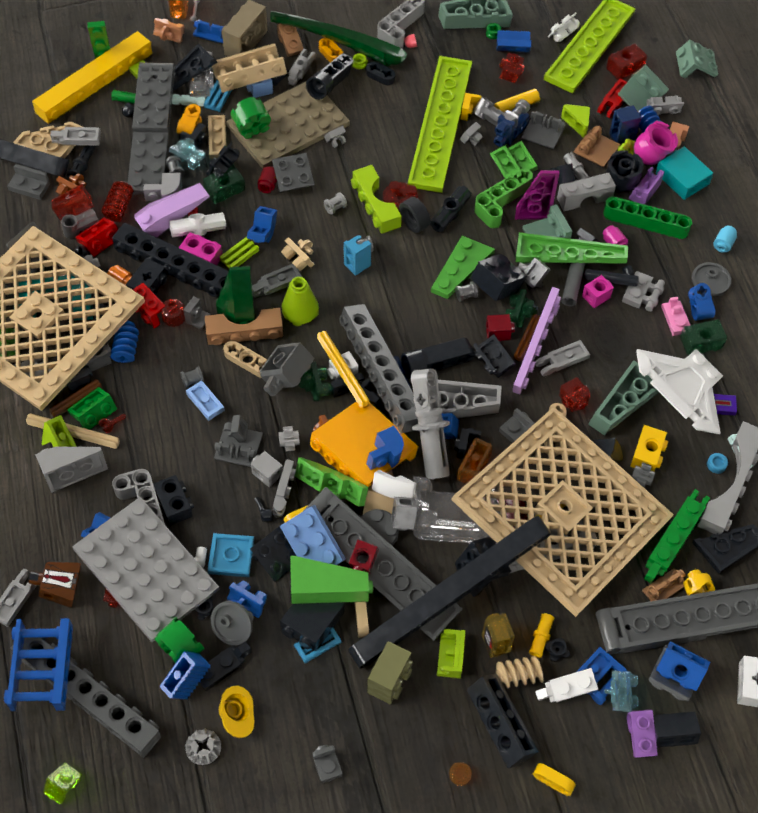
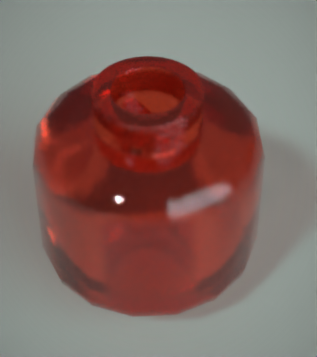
M178 299L166 300L163 303L165 307L161 310L163 322L171 327L183 324L185 321L184 304Z

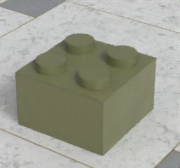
M388 641L368 677L367 693L390 705L393 699L397 700L403 689L401 687L403 680L407 681L412 672V652Z

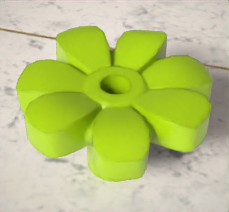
M626 139L625 143L618 147V151L626 150L628 153L633 154L635 141Z

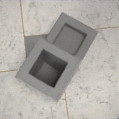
M162 173V184H144L145 201L154 202L181 191V174Z

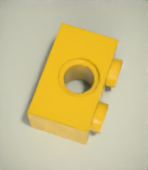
M644 425L630 467L635 468L636 465L641 467L643 462L652 465L651 471H655L656 467L660 468L663 460L660 453L661 451L665 452L668 441L665 440L667 432Z

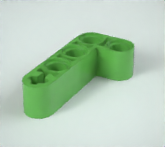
M521 169L477 195L474 209L475 214L488 227L498 228L502 222V207L525 194L532 184L533 173L528 169Z

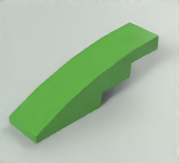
M302 457L298 458L295 477L319 492L327 487L339 499H347L358 507L365 505L368 486L334 469Z

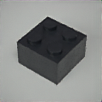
M498 254L479 261L470 279L492 299L499 301L517 294L527 276L520 268L512 264L506 256Z

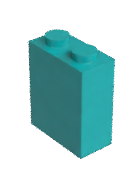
M686 147L675 150L670 156L661 160L657 164L656 175L660 170L664 171L662 180L683 200L709 185L713 176V172Z

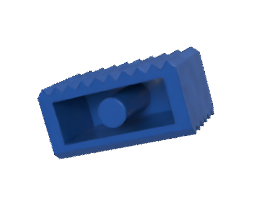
M184 651L160 684V688L169 698L188 700V696H191L193 689H196L198 682H201L203 676L206 675L205 673L208 672L210 664L199 653Z

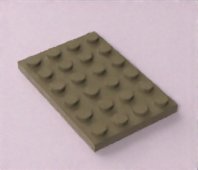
M306 82L263 103L271 117L270 129L265 133H259L250 139H245L239 133L233 119L226 121L227 127L262 169L272 166V159L291 156L324 139L328 132L340 126L344 128L350 126V120L328 96L321 100L311 97L307 92Z

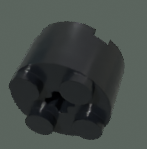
M621 150L611 155L606 173L611 175L616 185L615 192L630 191L638 186L644 163L636 153L630 154L626 150Z

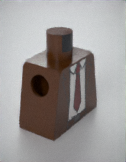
M47 562L44 573L31 571L28 584L40 585L39 596L41 598L72 608L81 563Z

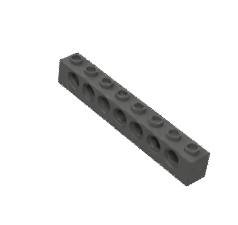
M365 304L344 307L342 315H340V324L347 332L348 339L351 340L355 352L359 355L363 367L366 368L371 382L374 383L378 395L385 404L386 410L389 411L393 424L397 426L400 434L417 431L412 430V426L418 424V417L415 416L414 394Z
M45 637L24 638L23 650L54 649L58 646L54 643L49 645L45 642ZM70 657L69 675L74 674L75 678L68 681L66 697L144 758L161 738L160 727L152 720L147 722L142 718L143 714L136 707L129 708L122 696L119 694L114 696L109 692L110 688L104 682H96L92 679L94 676L86 668L83 670L78 668V663ZM54 658L22 659V662L33 671L52 670L53 668H50V666L56 660ZM45 679L52 686H54V682H52V679ZM84 688H92L89 693L82 694ZM108 700L105 706L98 707L100 701ZM118 713L125 714L124 717L120 720L114 719L115 715ZM134 726H141L139 732L131 733V729Z

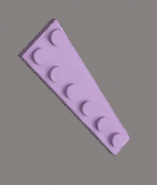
M552 287L514 382V393L520 394L522 389L527 388L529 382L527 376L529 372L532 373L536 364L534 359L541 352V342L546 339L549 323H552L554 315H557L560 307L561 297L558 296V288Z

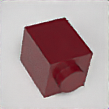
M510 314L487 315V339L494 334L498 341L510 340L511 333L515 331L514 321L510 320Z

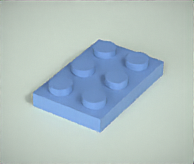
M315 505L280 526L296 556L338 565L346 560Z

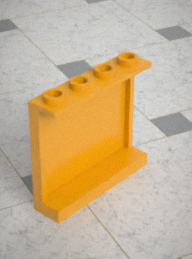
M356 401L313 431L310 445L314 451L319 452L326 462L334 466L338 472L369 487L373 484L374 472L381 470L388 473L393 469L388 462L383 467H376L372 470L366 465L369 453L377 449L374 445L378 432L394 426L397 430L398 428L370 402L368 406L361 408ZM401 433L404 446L397 465L405 459L409 462L416 457L418 446L404 433Z

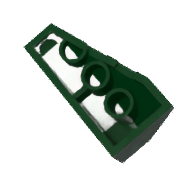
M250 266L230 267L224 287L221 288L220 296L216 300L217 314H224L229 321L235 324H248L255 320Z

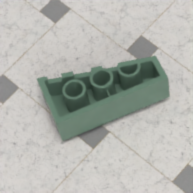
M452 0L440 3L438 14L444 29L487 28V25L490 23H497L501 27H510L513 16L506 0Z
M633 360L588 424L603 435H606L659 393L650 383L652 379L648 375L644 377L639 372V365L636 361Z

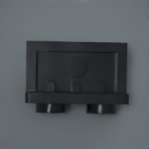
M494 334L479 346L477 343L473 344L476 349L474 351L475 355L480 361L484 360L486 362L484 367L490 375L494 373L499 378L516 365Z

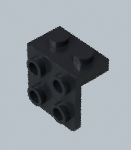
M491 537L472 541L456 560L455 566L457 571L495 545L494 540ZM507 566L471 592L472 596H478L491 580L508 576L511 573L510 567Z

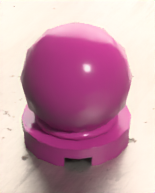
M655 121L636 139L634 153L641 157L645 165L658 164L678 146L677 134H673L668 129V124Z

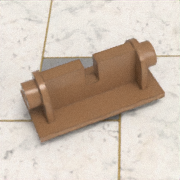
M672 569L642 591L650 601L668 599L684 588L683 577H685V573L681 569Z

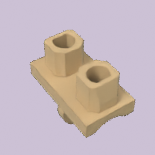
M289 237L285 240L287 245L281 253L288 260L297 254L298 257L292 264L299 271L307 265L310 268L315 265L306 255V253L309 255L313 253L311 249L313 243L310 240L303 241L300 239L298 241L299 247Z

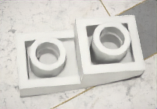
M378 470L374 472L372 490L390 498H394V496L414 498L417 483L401 475L395 478Z

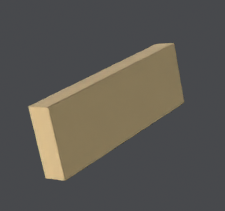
M225 115L208 116L210 159L218 158L223 146L227 147Z

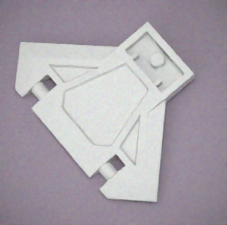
M640 349L636 350L639 372L644 377L648 375L652 379L650 383L685 419L689 417L694 422L692 426L696 430L714 434L721 433L712 386L723 375L697 349L685 359Z

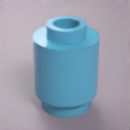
M725 226L719 231L713 243L717 251L729 252L737 238L736 229L732 226Z

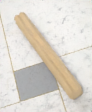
M32 413L28 414L26 418L28 425L42 429L44 428V422L51 420L50 418ZM65 423L71 436L114 449L119 446L120 440L118 437Z

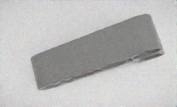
M406 0L379 21L377 38L403 49L405 38L403 30L424 14L425 0Z
M138 469L120 474L113 479L112 486L115 495L121 500L133 497H141L144 500L146 497H152L149 500H144V502L164 523L149 471Z

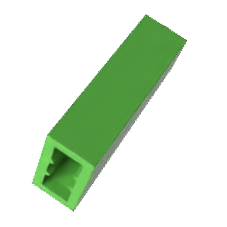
M290 556L291 604L368 602L369 593H373L372 580L368 581V572L298 556Z

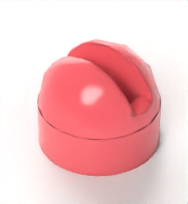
M414 34L408 35L404 39L406 47H417Z

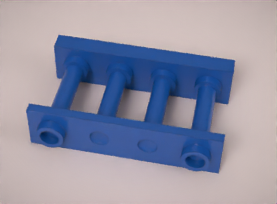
M62 618L60 626H57L55 629H25L26 627L22 620L17 619L16 627L12 628L14 645L9 687L4 693V703L7 704L11 711H16L17 701H50L56 711H65L73 625L70 618ZM56 637L58 640V647L54 649L23 650L24 638ZM54 658L56 660V668L52 670L21 671L22 659ZM52 679V682H54V688L50 692H18L19 680Z

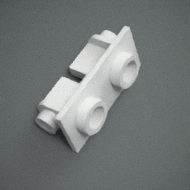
M575 12L572 16L568 14L562 19L561 24H555L551 28L552 32L548 37L553 35L556 42H561L569 33L571 34L578 29L580 22L574 18L577 13Z

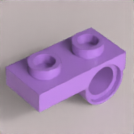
M653 710L630 711L627 713V725L632 737L634 757L658 756Z

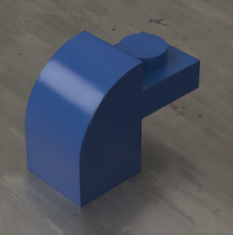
M260 206L255 211L254 224L248 231L247 238L257 243H269L276 225L277 210Z
M391 426L378 432L374 445L377 449L369 453L366 463L370 470L376 467L381 468L387 462L393 468L400 461L404 441L398 430Z

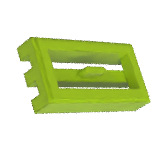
M245 237L222 254L220 261L229 269L230 267H238L259 251V247L255 246L253 241H249Z

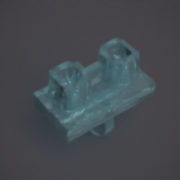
M191 138L185 141L179 140L175 146H170L169 152L173 153L174 156H179L181 162L184 160L188 161V167L191 169H196L206 154L194 146V140Z
M612 671L611 689H604L605 694H611L613 711L632 712L633 708L638 707V698L636 695H632V687L637 686L638 676L631 674L630 671Z

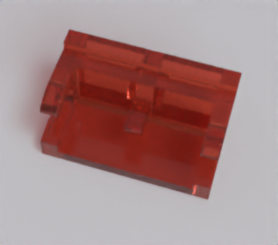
M83 183L51 200L52 209L60 221L66 215L76 216L94 207V204Z

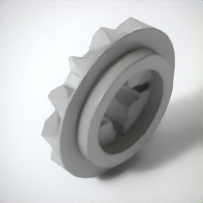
M205 728L199 731L195 730L191 736H188L185 744L186 754L195 764H209L220 754V739L214 731ZM208 741L207 747L209 750L202 749L198 752L199 746L197 742L204 743Z

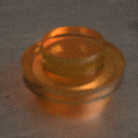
M462 762L455 763L449 771L450 780L459 786L466 785L472 776L470 767Z

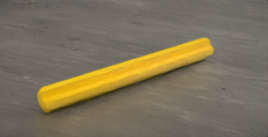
M326 331L319 332L317 339L361 408L368 406L369 399L328 333Z

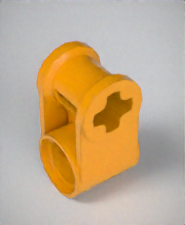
M190 104L186 107L178 122L177 134H180L182 131L191 134L197 125L202 123L201 109L198 105Z

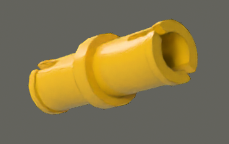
M542 613L538 628L533 634L534 640L529 651L530 655L542 658L546 642L550 639L549 632L555 619L552 615Z

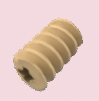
M531 656L530 661L527 657H524L522 663L519 659H514L513 664L510 660H506L505 666L501 661L497 662L496 673L501 683H505L507 689L510 688L511 681H513L515 687H518L519 680L522 681L524 686L527 685V679L529 678L532 684H535L536 677L539 678L541 683L544 681L542 667L536 656Z

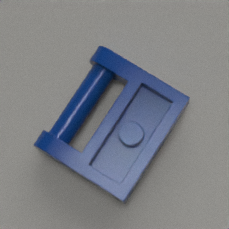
M601 647L577 671L592 668L596 683L610 669L615 671V674L600 691L588 693L599 705H602L606 701L605 697L613 688L629 675L627 669Z

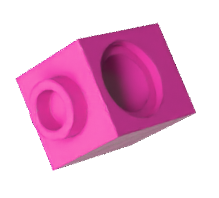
M601 275L584 286L582 297L593 308H596L611 298L614 287L609 280H606Z

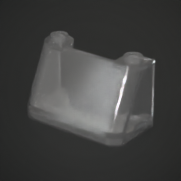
M414 476L413 482L417 483L414 496L417 504V513L413 532L416 538L421 540L471 543L475 540L490 537L451 500L456 493L432 491V482L428 478ZM490 498L491 504L499 505L497 498Z

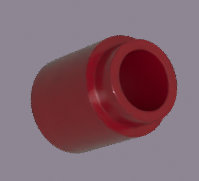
M264 167L257 182L258 189L262 193L268 194L275 188L277 178L273 167Z

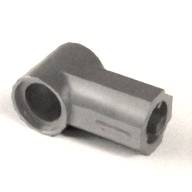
M481 97L473 110V113L488 120L495 126H497L498 117L501 114H505L485 97Z
M90 209L76 216H64L61 220L64 236L69 239L76 238L80 231L98 222L95 211Z

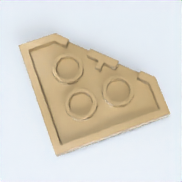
M73 122L64 123V126L54 128L53 125L40 128V131L32 133L25 131L13 143L65 159L76 145L52 143L51 131H61L65 127L82 126Z

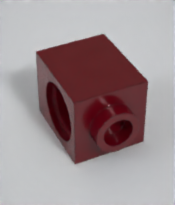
M357 540L349 565L355 570L371 573L379 552L378 546ZM361 554L369 555L366 563L358 562V557Z

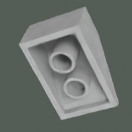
M53 447L35 454L51 493L108 469L101 447Z

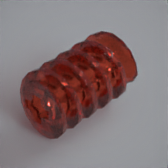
M122 181L112 184L101 209L107 219L113 222L122 221V216H124L127 205L130 202L129 200L134 193L131 185Z

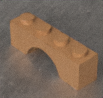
M280 308L261 310L259 316L248 324L232 323L224 314L205 316L208 345H220L229 341L239 343L241 341H258L259 339L283 337Z

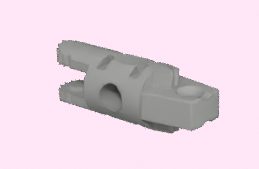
M303 48L289 71L288 83L295 86L304 77L316 58L317 54L315 52H311L309 57L306 58L307 50Z

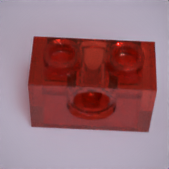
M634 43L611 54L606 68L617 80L623 79L644 67L647 55Z

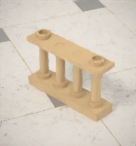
M275 43L216 60L218 63L212 66L214 77L216 80L218 79L222 93L287 74L283 57L279 58Z

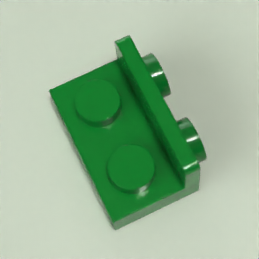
M98 387L67 410L73 418L80 422L83 428L90 430L115 412L117 407L111 396Z

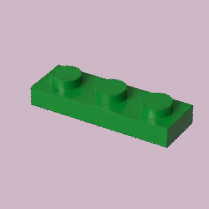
M105 21L87 22L95 59L111 49Z

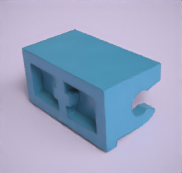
M360 235L344 242V265L355 276L371 266V243L365 241L362 244H357L356 242L361 240Z

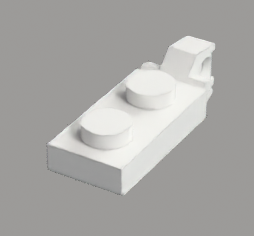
M592 668L549 680L550 682L545 683L546 688L535 692L539 701L549 698L550 702H560L597 691L598 686Z

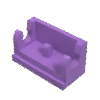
M651 167L638 186L634 188L629 199L646 205L661 185L664 171L660 170L655 175L652 172L653 167Z

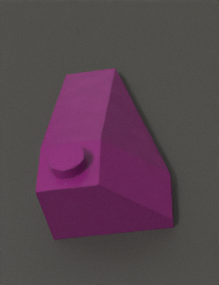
M541 170L516 205L515 220H542L547 218L550 206L554 204L559 171Z

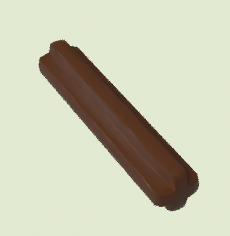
M537 314L532 316L514 354L515 360L519 362L524 360L541 316Z
M98 379L93 380L49 409L51 415L54 418L68 411L67 409L96 388L100 387L102 389V384Z

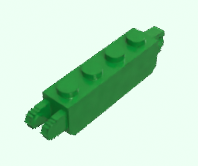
M696 489L690 497H687L646 563V568L649 571L644 580L652 584L657 574L662 577L667 573L700 520L710 497L706 495L701 503L695 500L699 495V491Z

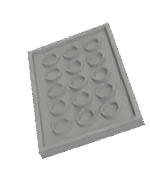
M141 497L72 546L77 555L151 642L155 641L154 638L174 618L177 617L178 620L183 619L219 590V586Z

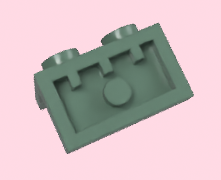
M645 65L633 74L618 95L629 106L634 105L636 110L639 111L647 106V99H650V97H661L666 94L669 88Z
M557 204L550 206L547 218L523 225L522 228L524 233L569 239L572 236V229Z

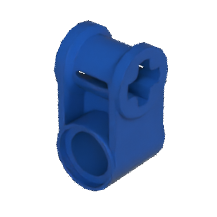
M705 283L692 287L688 292L693 319L698 321L714 318L715 307L710 287Z

